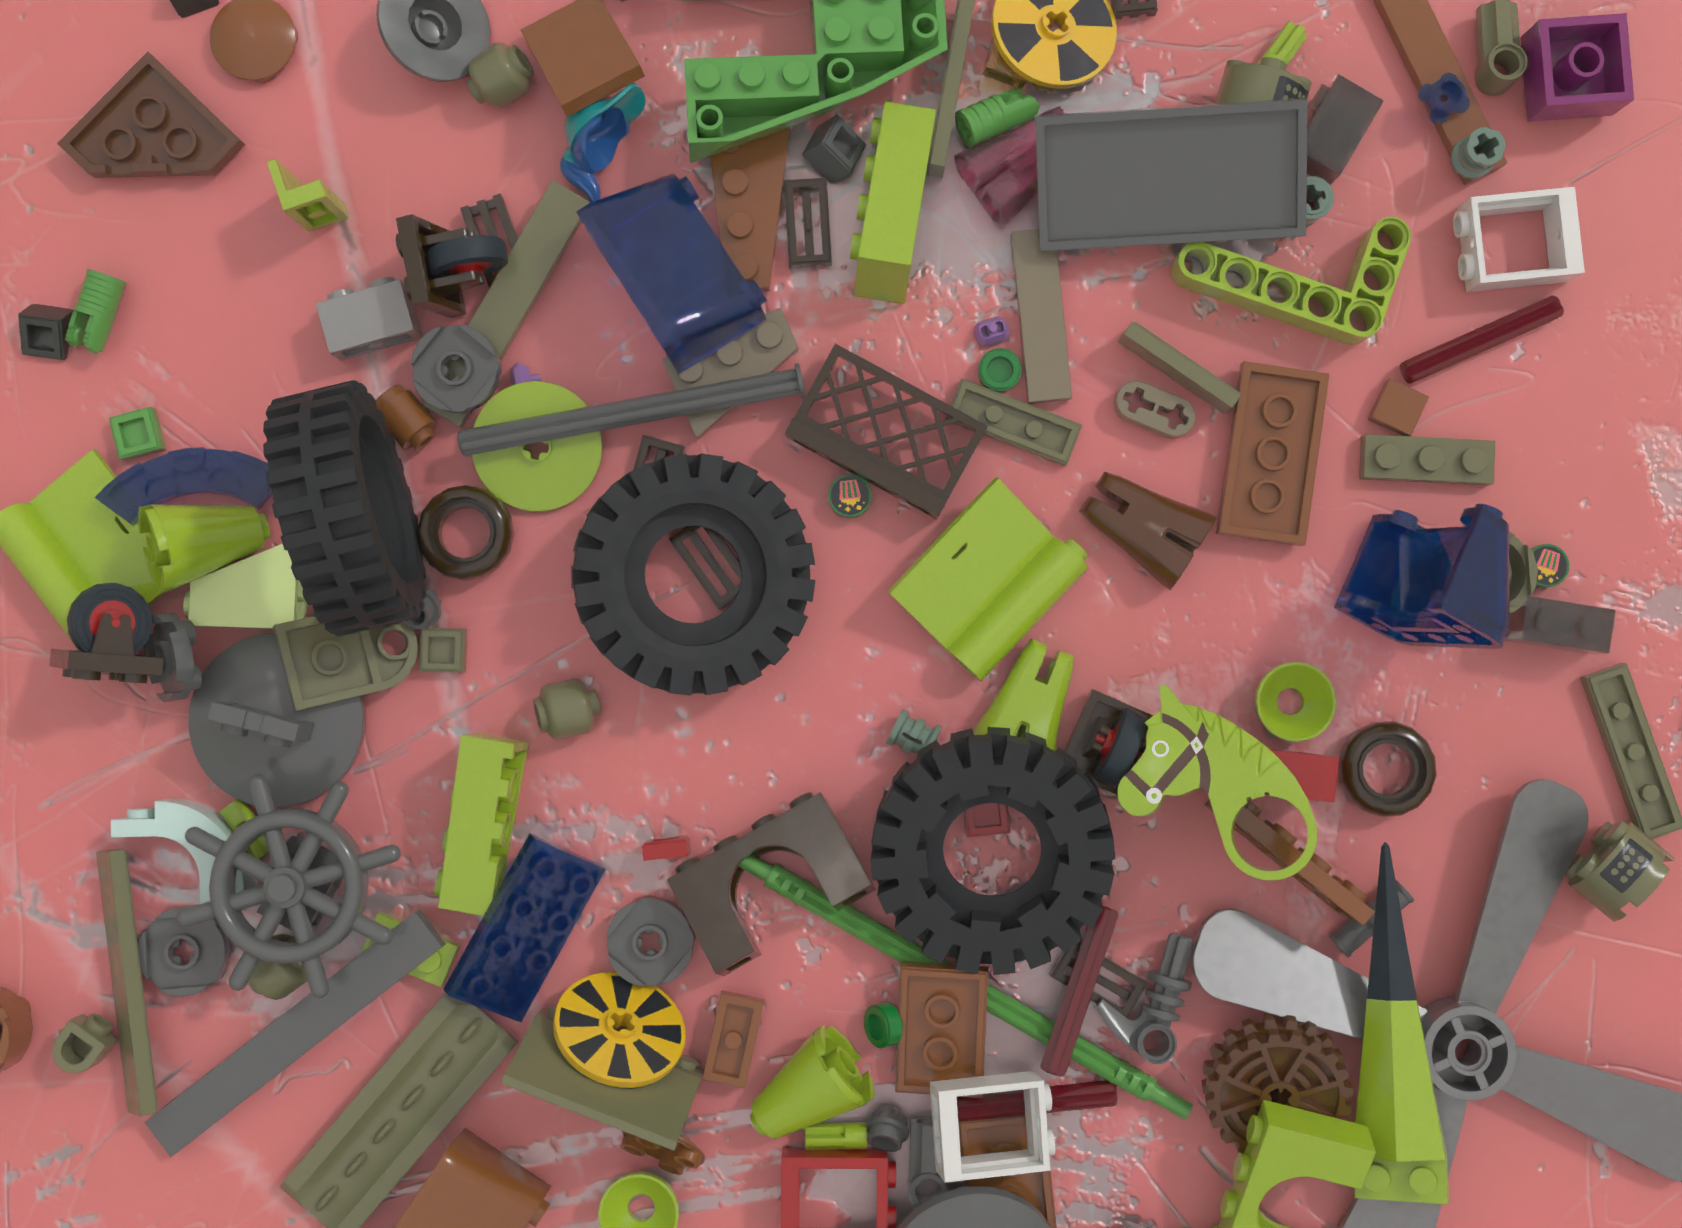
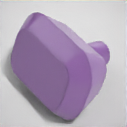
M997 316L978 322L974 327V334L981 346H990L1005 341L1009 336V328L1005 319Z
M516 363L510 369L512 385L528 381H541L540 374L530 375L529 367Z

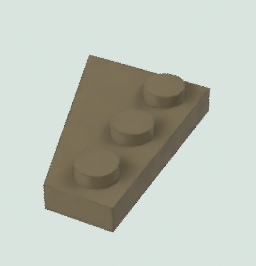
M779 308L662 360L675 390L775 372L798 351V346L782 309ZM735 406L687 415L697 440Z

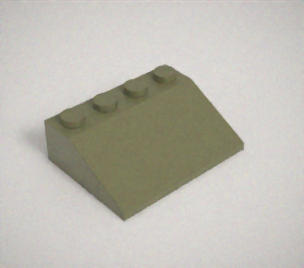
M551 1005L550 1009L543 1007L534 1017L502 1078L501 1084L674 1151L704 1073V1069L697 1067L698 1061L682 1054L678 1063L668 1075L655 1083L642 1087L619 1088L601 1084L577 1071L565 1059L558 1048L553 1032V1018L557 1005Z

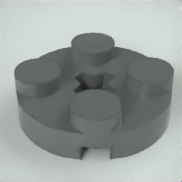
M466 325L441 326L432 329L417 343L411 360L415 379L413 382L419 395L427 403L438 409L462 414L479 408L492 397L499 384V377L503 367L491 341L479 331ZM463 358L466 362L463 367L466 371L465 375L462 378L456 376L452 381L449 380L447 376L450 369L446 366L447 362L450 359L458 362Z
M175 613L152 615V623L155 626L153 634H150L149 640L144 645V655L164 658L162 676L148 675L151 684H161L164 693H157V696L163 702L186 699L191 690L200 689L202 683L201 671L199 666L194 663L191 647L196 641L194 625L189 619L181 620Z
M651 896L630 902L624 906L612 919L607 931V948L610 964L623 979L634 985H662L677 978L684 971L692 957L695 933L683 910L668 900ZM643 931L648 934L656 931L660 935L658 942L662 946L661 950L657 952L655 949H650L647 953L640 948L643 940L639 935Z
M191 906L178 907L161 913L150 924L149 928L144 930L138 943L141 972L147 980L151 979L155 985L161 988L158 990L171 996H190L207 989L224 976L230 959V940L220 928L216 918L189 927H182L177 923V914ZM182 939L187 940L189 945L194 948V955L190 956L189 963H184L183 957L175 955L174 952L175 947L182 945Z

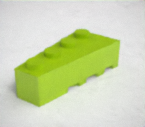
M885 101L882 118H873L870 144H877L876 155H867L863 182L871 184L869 195L860 194L856 220L864 221L862 234L853 233L850 259L858 260L854 296L905 304L936 109Z
M480 732L461 735L455 783L450 801V821L442 844V851L445 852L444 866L437 874L434 894L439 896L438 908L491 917L498 912L529 741Z

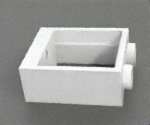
M1575 187L1470 197L1457 207V212H1455L1453 218V230L1455 236L1460 238L1462 254L1458 259V273L1460 279L1465 280L1466 292L1565 283L1585 273ZM1543 210L1549 269L1486 275L1480 216Z
M1034 1071L930 1082L936 1172L945 1183L1051 1171L1050 1156L1055 1155V1138L1052 1129L1047 1128L1046 1111H1051L1052 1095L1048 1083H1044V1080ZM1023 1090L1028 1149L961 1157L957 1097Z

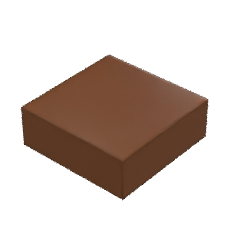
M1390 378L1385 381L1368 420L1402 436H1411L1429 396Z

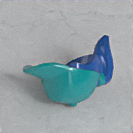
M636 83L628 85L612 97L606 96L566 117L565 134L568 147L561 158L560 168L564 177L572 185L584 192L592 205H597L601 197L600 185L595 174L603 170L612 161L618 143L629 133V124L642 113L645 107L646 99L644 92Z

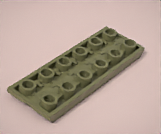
M452 985L279 1187L300 1206L315 1216L326 1228H360L519 1041L458 988Z

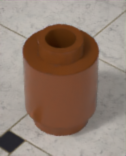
M395 385L376 399V407L382 411L385 417L388 432H391L393 438L404 450L411 447L416 451L420 450L435 438L436 433L433 430L437 425V421L411 390L405 391L401 385Z

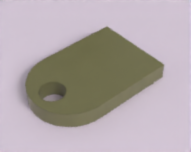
M315 616L273 626L294 712L387 690L399 684L408 676L417 658L418 644L415 632L403 622L337 637L335 634L325 630L324 623H319ZM394 631L403 636L405 649L402 654L390 655L383 649L382 638L385 633Z

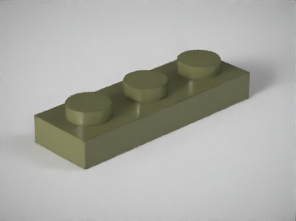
M1365 434L1361 436L1359 479L1492 485L1494 484L1495 441Z

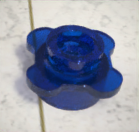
M1445 73L1441 79L1432 85L1424 84L1418 91L1419 100L1426 103L1430 111L1429 118L1435 124L1444 123L1448 116L1456 112L1464 113L1470 105V100L1466 96V89L1463 83L1452 73ZM1445 95L1448 99L1447 102H1442L1440 96Z

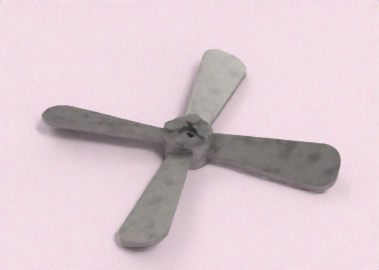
M1536 779L1525 783L1514 793L1510 801L1455 997L1440 998L1428 1003L1424 1007L1418 1005L1447 1151L1448 1177L1468 1101L1490 1097L1502 1089L1671 1180L1682 1182L1681 1092L1518 1046L1508 1025L1496 1015L1588 828V810L1582 797L1571 788L1551 780ZM1222 909L1206 918L1200 927L1192 952L1193 973L1200 986L1206 992L1217 999L1281 1017L1292 1015L1299 1022L1306 1023L1310 1021L1316 1024L1317 1027L1363 1039L1369 978L1243 911ZM1464 1039H1468L1470 1043L1466 1047L1465 1056L1457 1059L1455 1056L1457 1044ZM1354 1197L1338 1228H1436L1442 1204L1359 1199Z

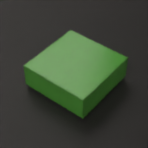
M147 407L109 417L120 460L127 461L166 450L155 408Z

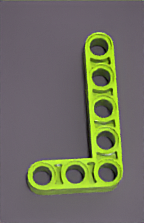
M1385 217L1373 225L1361 238L1344 290L1205 242L1189 243L1183 247L1171 265V274L1176 284L1184 289L1344 344L1355 345L1379 331L1383 323L1410 244L1411 232L1405 221L1398 217ZM1378 232L1390 236L1393 242L1392 250L1385 249L1379 244L1377 239ZM1186 257L1199 259L1203 265V273L1192 274L1185 267L1184 259ZM1226 272H1238L1243 277V288L1231 287L1226 281ZM1365 272L1372 273L1377 277L1379 290H1372L1366 286L1363 279ZM1267 285H1276L1282 289L1285 296L1283 303L1274 302L1269 298ZM1309 299L1321 301L1325 308L1324 317H1317L1311 313L1308 307ZM1350 313H1358L1364 318L1366 324L1364 331H1358L1352 327L1349 320Z

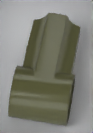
M1494 0L1481 4L1476 9L1479 66L1475 71L1474 78L1477 87L1487 95L1497 96L1505 93L1527 68L1528 59L1525 51L1520 47L1517 3H1513L1510 0ZM1494 63L1503 66L1508 75L1499 73L1495 69Z

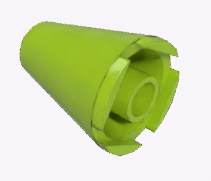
M149 504L139 507L138 510L140 534L146 533L147 547H143L145 560L154 585L157 589L161 588L162 593L172 591L263 549L264 540L270 538L269 524L265 514H258L253 506Z
M825 1025L814 1030L752 1101L750 1119L759 1134L762 1136L768 1135L772 1139H778L862 1107L874 1099L875 1089L870 1073L867 1071L861 1075L855 1064L861 1057L841 1032L832 1026L825 1029Z

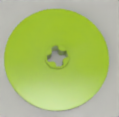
M528 381L509 386L493 396L479 413L474 428L588 406L575 393L560 385L544 381ZM597 431L543 441L542 443L549 445V450L540 453L538 459L533 457V451L526 449L525 445L473 454L472 458L476 471L484 485L503 502L528 511L553 510L565 506L578 498L594 480L602 458L601 432Z

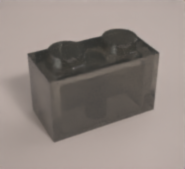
M1338 75L1329 87L1321 84L1308 105L1314 112L1307 122V174L1322 178L1331 185L1341 175L1384 100L1341 75Z
M1527 596L1525 602L1520 605V608L1515 612L1507 614L1503 641L1583 654H1609L1616 611L1614 609Z

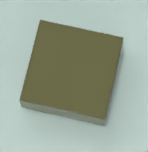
M422 628L419 671L466 672L467 629Z

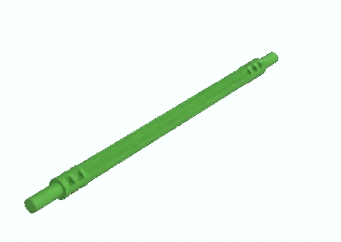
M750 854L738 866L765 881L764 887L774 890L780 896L788 898L794 904L804 907L899 962L951 964L946 960L939 963L922 953L920 945L913 941L909 943L902 935L849 905L837 911L832 907L823 890L810 884L804 878L801 879L796 876L797 874L787 871L777 863L772 866ZM988 985L987 1012L1047 1045L1055 1022ZM1078 1036L1071 1060L1107 1079L1110 1083L1115 1084V1086L1123 1088L1124 1091L1135 1095L1143 1102L1149 1099L1184 1120L1189 1116L1193 1106L1192 1103L1156 1084L1157 1079L1155 1077L1145 1074L1139 1068L1129 1065L1125 1060L1115 1057Z

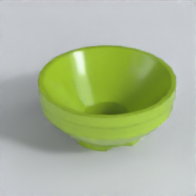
M1289 662L1274 667L1263 676L1255 691L1254 705L1258 719L1267 731L1285 741L1300 742L1317 737L1326 730L1335 714L1336 696L1331 681L1318 668L1307 663ZM1288 688L1297 691L1301 698L1299 710L1290 715L1284 714L1277 704L1278 695Z
M644 1171L631 1172L615 1180L605 1191L598 1211L600 1228H677L680 1215L676 1194L669 1183L658 1175ZM638 1194L647 1195L654 1202L655 1210L647 1218H638L629 1209V1201Z

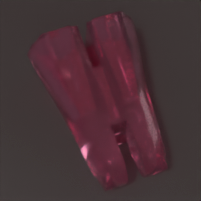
M1058 106L1039 115L1067 113L1062 106ZM1035 117L1005 133L954 155L958 173L991 219L1000 226H1005L1038 193Z

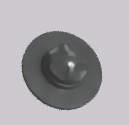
M378 0L376 16L381 38L395 60L416 76L435 82L460 80L469 75L468 67L471 59L489 48L490 24L481 0Z

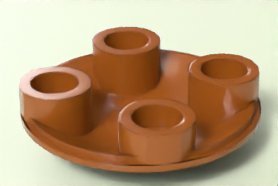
M232 0L218 12L210 30L212 53L219 65L237 78L254 80L258 83L271 81L274 75L286 66L292 57L295 44L298 41V31L291 17L274 0Z
M622 1131L624 1135L620 1145L622 1149L633 1155L644 1156L646 1153L659 1159L658 1166L669 1173L682 1175L685 1167L697 1169L705 1162L703 1152L692 1141L681 1134L673 1151Z

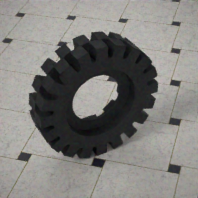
M685 453L667 456L650 463L648 462L627 473L612 484L595 502L586 515L587 519L582 529L579 530L573 549L575 554L573 566H571V588L574 589L576 599L574 604L581 624L585 626L590 635L589 638L601 654L609 659L619 670L651 688L661 689L668 693L689 696L696 693L711 695L727 692L729 687L737 684L744 686L762 676L761 671L770 664L776 665L790 650L787 645L792 637H799L808 616L804 615L807 601L813 602L816 580L810 579V565H815L812 543H806L802 530L806 526L797 509H790L784 500L787 495L771 480L766 482L757 475V470L739 461L733 463L723 460V456L703 453L699 455H686ZM686 526L705 527L719 533L734 548L741 566V583L732 604L719 616L700 623L677 621L663 613L652 601L645 581L647 559L655 544L667 533Z
M988 727L987 734L974 735L971 728L951 733L950 741L942 745L937 740L933 741L918 751L917 759L912 764L906 761L893 776L892 786L889 791L885 790L877 810L871 841L872 852L870 862L872 879L878 882L877 896L885 914L893 912L896 917L895 928L909 943L915 938L923 942V954L939 963L943 962L946 955L956 959L957 970L978 974L980 964H992L993 975L1016 973L1015 962L1026 960L1030 969L1051 962L1050 951L1059 947L1066 953L1082 940L1080 929L1084 924L1091 928L1103 911V895H1110L1114 879L1112 861L1116 859L1114 837L1106 806L1101 801L1098 788L1087 772L1083 774L1078 769L1077 761L1059 747L1054 751L1047 747L1046 739L1026 731L1023 738L1011 736L1010 728ZM980 804H1003L1020 811L1032 822L1040 838L1041 856L1034 874L1024 885L1006 894L984 895L967 889L952 876L944 859L943 844L950 825L962 812Z

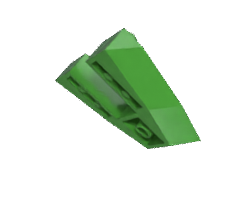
M810 0L813 54L684 59L690 163L815 119L948 50L944 0Z

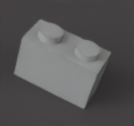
M393 277L379 278L369 283L370 288L353 292L352 289L337 290L327 295L328 300L316 303L327 347L331 355L342 361L423 337L415 306L412 305V301L408 298L404 283L400 279L395 280Z

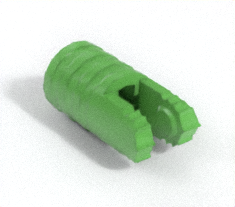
M1014 88L998 95L994 94L987 99L978 101L976 104L973 103L966 108L957 110L954 116L955 125L964 144L972 148L990 138L997 137L1001 133L1008 132L1027 120L1030 121L1031 118L1038 115L1041 105L1037 103L1033 96L1027 94L1024 96L1022 90Z
M87 269L68 325L65 340L71 346H85L89 352L97 354L103 352L127 283L109 275Z

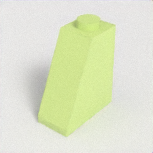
M280 544L191 581L190 591H187L184 597L183 608L185 616L192 621L194 626L273 629L275 624L307 618V603L302 595L303 588L299 580H295L291 570L292 562L287 550H284L283 544Z

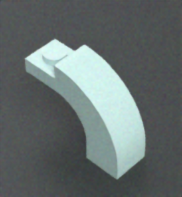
M169 798L154 801L155 808L127 809V817L111 820V837L157 836L172 839L183 845L193 856L198 867L200 904L210 901V875L216 857L189 844L185 839V833L191 827H199L226 841L233 831L218 811L195 801ZM237 869L235 878L236 893L258 886L257 879Z

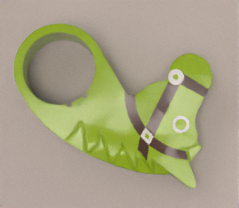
M1161 684L1159 689L1161 710L1145 722L1149 728L1146 735V749L1138 762L1121 779L1118 785V800L1121 806L1133 816H1149L1156 813L1163 805L1166 797L1170 795L1180 797L1204 789L1209 796L1226 853L1237 868L1251 877L1269 881L1285 879L1299 872L1306 866L1314 854L1318 832L1308 798L1295 776L1271 750L1255 737L1220 715L1200 707L1182 704L1169 687ZM1264 793H1269L1271 797L1284 799L1293 804L1300 811L1307 825L1308 839L1304 852L1295 863L1279 870H1264L1253 866L1242 857L1234 841V825L1239 813L1249 804L1248 799L1251 798L1253 800L1264 797Z

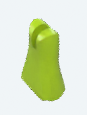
M1031 638L1019 654L997 695L975 727L974 735L987 734L988 727L1010 728L1011 736L1023 738L1026 731L1046 739L1047 747L1055 751L1062 711L1073 673L1075 656L1058 650L1047 669L1046 678H1039L1037 674L1043 664L1047 644Z

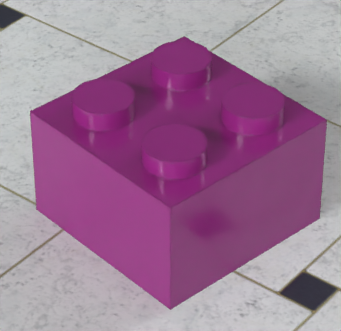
M1627 13L1539 19L1520 37L1521 48L1525 51L1528 59L1527 68L1523 73L1527 122L1613 116L1634 100Z

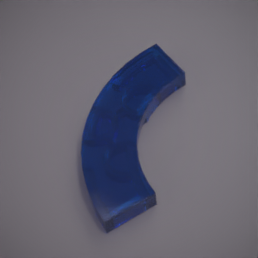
M200 447L169 451L165 455L153 458L142 464L137 463L114 478L95 498L132 526H135L138 523V510L141 506L149 504L161 505L171 499L184 495L216 493L238 498L260 510L272 496V490L268 486L266 472L269 471L268 463L238 451L231 452Z

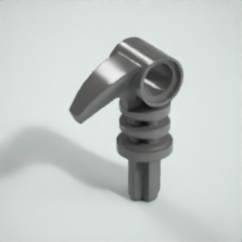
M1170 933L1168 935L1159 970L1149 969L1147 978L1155 982L1153 989H1146L1145 995L1151 997L1149 1004L1144 1003L1141 1005L1140 1014L1137 1018H1126L1102 998L1096 1003L1098 1012L1108 1028L1124 1044L1152 1064H1163L1174 1056L1177 1049V1039L1170 1029L1171 1022L1179 1021L1180 1015L1175 1013L1176 1006L1184 1005V1000L1178 998L1180 991H1190L1192 982L1185 980L1184 976L1193 947V939L1178 933ZM1153 1030H1160L1162 1032L1160 1045L1152 1050L1144 1049L1143 1040L1147 1033Z

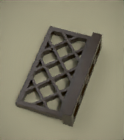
M835 343L795 418L791 420L786 429L785 435L787 439L844 470L862 477L868 483L937 520L988 426ZM839 357L855 366L860 382L835 389L830 372ZM862 370L875 377L864 380ZM827 380L830 390L819 393ZM883 381L893 386L897 403L873 409L866 386ZM862 388L868 411L844 418L837 395ZM900 391L913 398L903 401ZM832 397L839 420L821 425L806 416L815 401ZM919 402L930 406L935 423L911 430L905 406ZM900 409L906 432L882 439L875 415ZM938 411L951 419L941 421ZM870 417L877 441L863 445L852 442L849 438L846 424ZM961 423L975 431L967 446L949 451L943 427ZM841 426L844 437L830 429ZM937 429L944 453L920 460L913 436ZM908 438L915 461L900 466L889 462L884 444ZM879 446L882 457L867 449ZM963 453L957 466L954 467L951 456ZM946 458L951 477L945 488L941 490L926 481L922 465ZM917 467L919 477L906 470Z

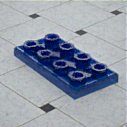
M529 833L443 988L445 993L450 997L522 1022L606 869L595 861Z

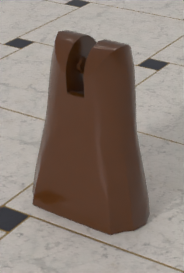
M1104 471L1095 487L1113 501L1121 504L1118 511L1102 501L1089 496L1079 512L1098 530L1126 551L1164 587L1171 590L1193 558V552L1199 548L1212 528L1216 516L1160 495L1121 476Z

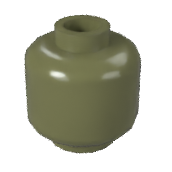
M497 42L471 59L468 67L471 79L467 81V85L479 103L483 104L487 101L495 108H505L529 92L531 87L530 77L534 75V71L529 60L518 46H508L505 43Z
M577 678L547 684L541 688L539 698L533 699L534 711L540 732H548L555 740L590 732L594 724L593 716L601 714L599 699L595 689L587 691L585 684Z
M283 933L274 935L271 938L282 942H296L294 936ZM259 960L248 981V985L255 993L266 998L278 1000L287 997L306 983L307 977L302 962L280 964Z

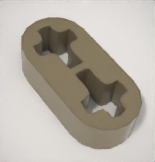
M1128 382L1118 390L1114 397V409L1121 419L1165 438H1180L1191 430L1195 422V412L1189 402L1144 382ZM1134 391H1137L1141 394L1140 401L1151 406V411L1139 407L1134 413L1127 410L1129 403L1123 400V397L1131 396ZM1174 408H1178L1181 410L1179 417L1185 420V423L1178 424L1174 429L1169 428V419L1157 414L1158 409L1170 413Z

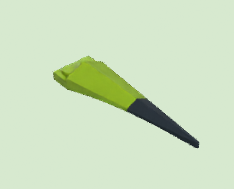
M1384 842L1381 846L1355 1121V1123L1368 1126L1376 1153L1362 1190L1355 1188V1198L1448 1205L1447 1151L1416 997L1390 846Z

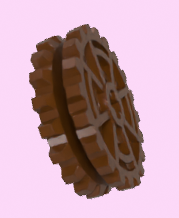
M1273 1014L1263 1015L1262 1022L1254 1023L1248 1018L1242 1021L1243 1028L1241 1030L1235 1031L1231 1028L1223 1033L1225 1042L1223 1044L1213 1043L1210 1048L1213 1060H1204L1202 1069L1207 1078L1201 1080L1203 1094H1206V1108L1211 1112L1209 1114L1210 1122L1213 1128L1222 1127L1220 1136L1226 1144L1233 1141L1236 1142L1237 1152H1245L1248 1144L1246 1139L1248 1122L1252 1115L1258 1116L1263 1100L1338 1119L1351 1115L1352 1106L1346 1099L1353 1097L1354 1091L1351 1082L1348 1081L1350 1075L1345 1063H1343V1055L1339 1048H1332L1334 1042L1327 1032L1317 1035L1316 1024L1310 1021L1301 1026L1297 1024L1296 1017L1292 1015H1286L1283 1021H1275Z

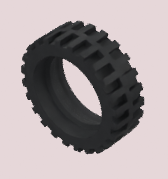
M351 380L272 400L265 413L268 420H265L263 432L267 438V442L263 444L264 457L268 462L269 470L266 472L267 483L272 490L274 516L278 518L282 532L280 538L284 550L288 551L292 562L291 570L295 580H299L303 588L302 595L306 603L313 606L315 618L319 623H324L325 630L335 634L337 637L418 618L424 610L425 604L423 599L426 597V587L424 585L426 569L422 561L423 553L419 547L417 534L418 519L417 515L414 514L411 501L413 499L410 487L406 483L401 458H398L395 449V441L391 432H388L385 417L382 411L377 409L376 400L372 394L367 393V388L362 383Z

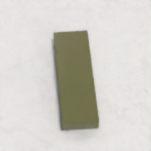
M1132 322L1118 340V343L1223 414L1232 409L1241 396L1240 392L1137 322Z
M962 378L951 404L955 409L987 425L984 436L1062 466L1067 465L1082 427L1079 423ZM956 423V425L972 430L961 423Z

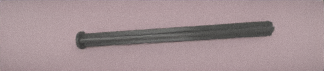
M799 363L794 364L795 368L464 429L458 432V446L461 453L468 456L800 394L801 398H805Z

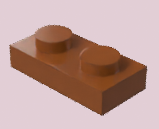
M724 990L721 991L702 1080L745 1089L765 999Z

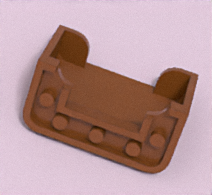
M464 1128L438 1161L394 1228H525L527 1223L536 1227L550 1206V1203L544 1200V1197L551 1186L473 1132Z

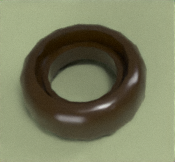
M470 485L450 487L434 496L421 512L417 528L419 547L429 565L444 576L464 581L484 578L497 570L510 554L514 539L512 517L504 503L488 490ZM463 508L476 509L484 514L490 527V537L486 547L479 554L468 558L454 556L447 550L442 539V529L446 519L453 512Z
M1395 721L1372 722L1356 730L1344 743L1339 756V782L1347 798L1361 810L1381 817L1401 816L1418 808L1430 795L1437 776L1435 755L1427 740L1412 727ZM1385 743L1398 746L1406 753L1410 761L1408 781L1400 790L1392 794H1381L1373 790L1368 785L1363 773V764L1367 754L1374 747Z

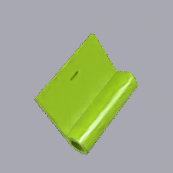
M93 449L29 503H16L0 511V548L70 640L67 626L70 606L82 591L96 584L118 583L129 586L144 597L148 606L165 593H162L161 588L157 589L154 585L145 560L143 547H147L146 533L140 534L138 526V510L140 506L98 451Z
M995 477L887 592L965 669L982 682L1086 572L1088 565L1084 560L1088 557V554L1074 540L1069 538L1064 543L1054 537L999 478Z

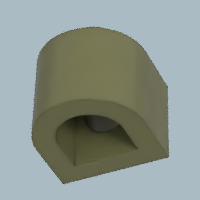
M94 1013L89 1016L82 1014L70 1019L53 1044L52 1054L57 1066L68 1073H80L102 1062L119 1040V1038L110 1033L113 1029L111 1022Z

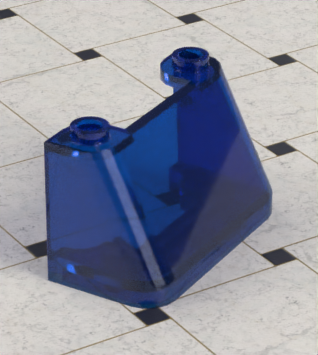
M674 173L592 201L577 210L576 213L665 351L673 367L680 374L766 320L761 304L767 300L754 279L748 282L745 281L695 205L694 201L698 200L699 196L686 176L678 179Z
M1476 504L1473 508L1463 510L1460 521L1465 525L1464 527L1425 529L1417 524L1419 520L1416 516L1401 510H1394L1392 514L1373 515L1334 608L1379 634L1406 645L1502 649L1510 630L1509 524L1502 518L1503 513L1499 509L1486 504Z

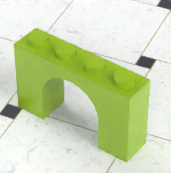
M1263 1100L1258 1116L1252 1115L1248 1122L1246 1132L1248 1144L1245 1152H1239L1236 1156L1233 1168L1234 1183L1231 1190L1226 1189L1223 1193L1220 1204L1221 1219L1218 1227L1212 1226V1228H1292L1268 1219L1258 1209L1264 1195L1276 1184L1287 1179L1313 1177L1362 1190L1376 1153L1368 1126Z

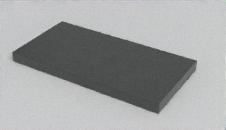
M1300 98L1035 116L1040 251L1306 236L1308 100Z

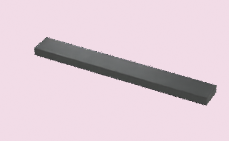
M421 910L415 911L391 930L393 938L389 944L380 945L374 943L327 980L329 992L325 997L316 998L312 993L307 995L149 1118L145 1124L169 1156L172 1157L446 945Z

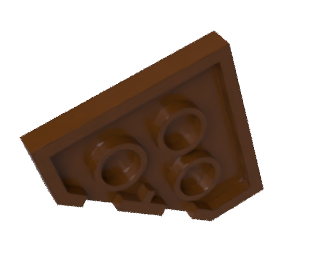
M149 52L57 143L94 178L216 175L245 146L224 123Z

